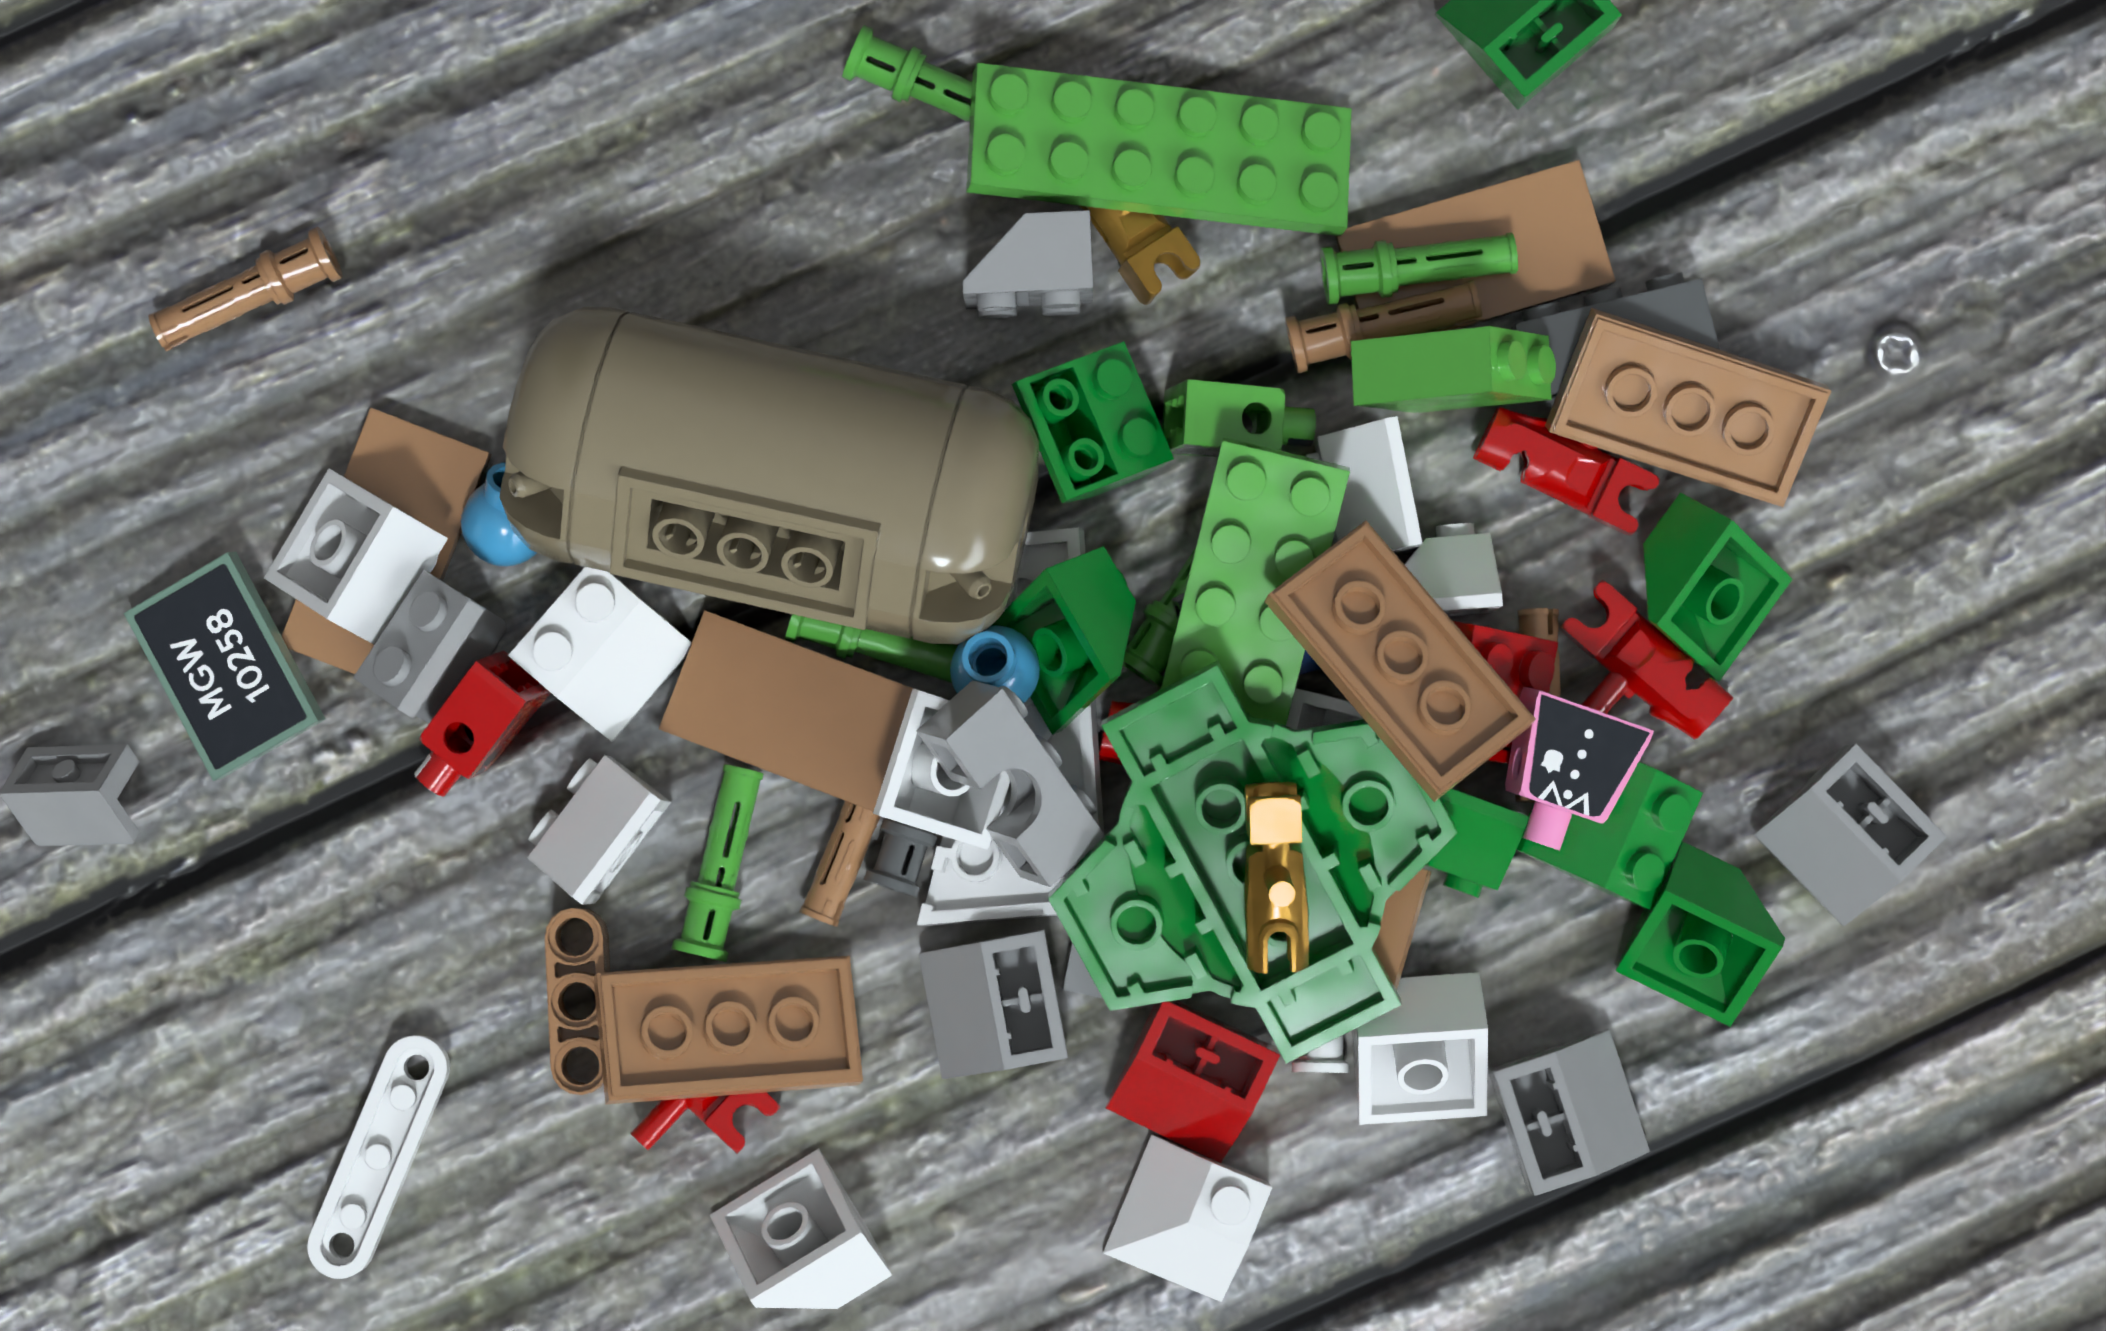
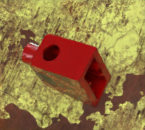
M504 650L477 660L419 737L422 744L429 748L431 752L415 771L414 775L426 788L439 796L445 797L461 775L471 779L487 771L551 693L510 658L509 654ZM466 725L471 729L473 733L474 742L468 737L466 733Z

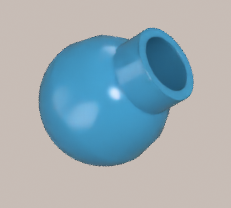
M504 462L492 466L487 472L486 482L471 493L461 514V531L467 546L479 559L492 565L508 567L528 561L537 552L530 550L512 531L501 503L500 491L506 464Z
M990 626L985 632H980L969 640L959 643L953 654L950 666L951 680L957 694L973 680L996 687L1005 686L1013 691L1023 704L1034 692L1040 673L1038 656L1031 642L1020 632L1005 626Z

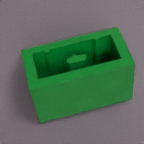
M1450 0L1435 13V16L1514 107L1519 110L1615 27L1622 14L1610 0Z
M1124 341L1011 384L1022 411L1031 420L1039 441V451L1062 503L1100 495L1144 478L1174 460Z

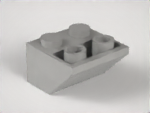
M1090 210L1025 213L963 280V295L966 309H977L981 319H1005L1016 317L1017 307L1042 306V315L1069 316L1080 314L1081 304H1093Z
M1857 744L1843 746L1753 834L1841 926L1847 925L1898 885L1947 837Z
M1045 929L919 953L942 1079L1002 1071L1068 1058Z
M1609 1029L1488 1068V1074L1526 1189L1532 1195L1543 1194L1597 1176L1650 1152Z

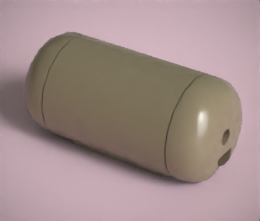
M583 307L554 318L536 336L527 353L516 384L506 424L503 449L506 452L505 473L502 478L500 500L511 529L530 550L553 560L571 564L574 562L575 565L607 571L613 575L861 630L869 629L909 639L913 636L914 640L932 644H959L980 632H985L1002 615L1013 590L1035 499L1039 467V441L1030 418L1013 400L987 389L973 386L967 388V385L635 312L630 313L629 311L617 308Z

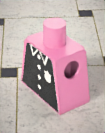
M1523 687L1520 701L1536 720L1527 730L1512 741L1505 787L1508 792L1535 801L1523 838L1560 851L1572 814L1601 824L1608 819L1646 750L1654 731L1546 692Z

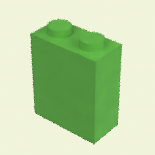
M1484 326L1351 341L1354 406L1423 413L1552 400L1551 383L1555 378L1556 362L1553 351L1549 347V336Z

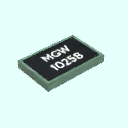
M236 551L225 553L123 613L213 781L223 779L326 720Z

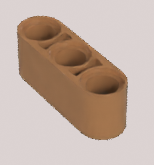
M570 908L562 910L553 916L546 927L545 933L550 1066L553 1079L561 1089L570 1094L584 1095L604 1086L597 1010L595 1007L593 1013L586 1019L575 1018L565 1009L564 994L568 987L575 982L585 983L595 993L593 977L596 973L611 972L609 933L606 923L599 914L590 909ZM573 918H580L586 921L593 932V943L589 950L582 955L568 952L561 941L562 928L565 923ZM579 1046L592 1050L599 1061V1072L595 1079L588 1083L578 1082L573 1079L566 1065L570 1052Z

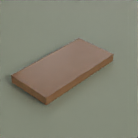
M1580 160L1348 227L1341 236H1335L1339 251L1343 252L1373 248L1374 242L1385 240L1386 243L1392 242L1394 248H1402L1446 241L1499 236L1512 232L1515 237L1518 254V271L1516 274L1503 273L1453 281L1399 286L1398 293H1393L1392 297L1381 298L1378 292L1353 295L1358 310L1409 296L1450 288L1473 280L1481 304L1483 321H1473L1432 332L1465 328L1608 286L1616 281Z
M1591 308L1545 427L1550 433L1784 507L1831 390L1826 384Z
M370 408L344 477L448 538L438 555L435 567L430 572L443 581L462 533V511L471 493L480 486L492 454ZM297 599L282 634L288 649L356 674L374 644L326 619Z
M1364 521L1270 592L1264 601L1433 802L1522 734L1536 720L1367 521Z
M704 610L659 730L874 812L911 692L914 688Z
M850 955L596 973L593 977L605 1105L856 1086L863 1082Z

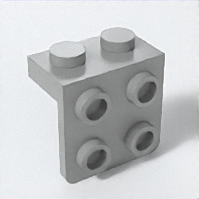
M423 570L353 678L396 709L411 718L417 716L429 724L477 660L491 655L505 633L506 623L491 611L431 573Z

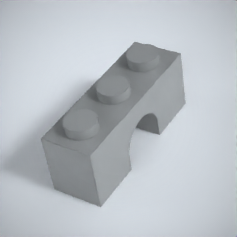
M972 680L916 732L952 781L982 789L1002 771L1007 772L1011 782L1010 801L1005 811L986 830L1021 878L1051 887L1105 836L1092 817L1096 813V808L1090 798L1080 788L1069 784L1058 769L1062 765V759L1055 748L1043 737L1035 735L1024 720L1028 715V711L1020 698L1005 686L996 687Z

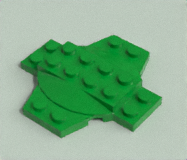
M1217 660L1102 720L1101 726L1129 775L1131 782L1124 796L1119 821L1049 892L1048 900L1110 1011L1191 998L1193 993L1212 991L1218 995L1230 998L1233 1004L1256 1008L1287 1064L1402 1005L1395 986L1373 948L1381 928L1385 903L1396 890L1400 891L1457 834V827L1441 797L1433 802L1364 719L1294 730L1277 722L1251 717L1249 712L1246 713ZM1295 782L1297 785V795L1301 797L1302 843L1298 844L1303 854L1304 875L1306 877L1309 966L1298 972L1290 970V961L1287 958V934L1284 932H1275L1268 939V973H1257L1247 968L1244 888L1246 847L1250 844V840L1246 830L1245 817L1246 784Z

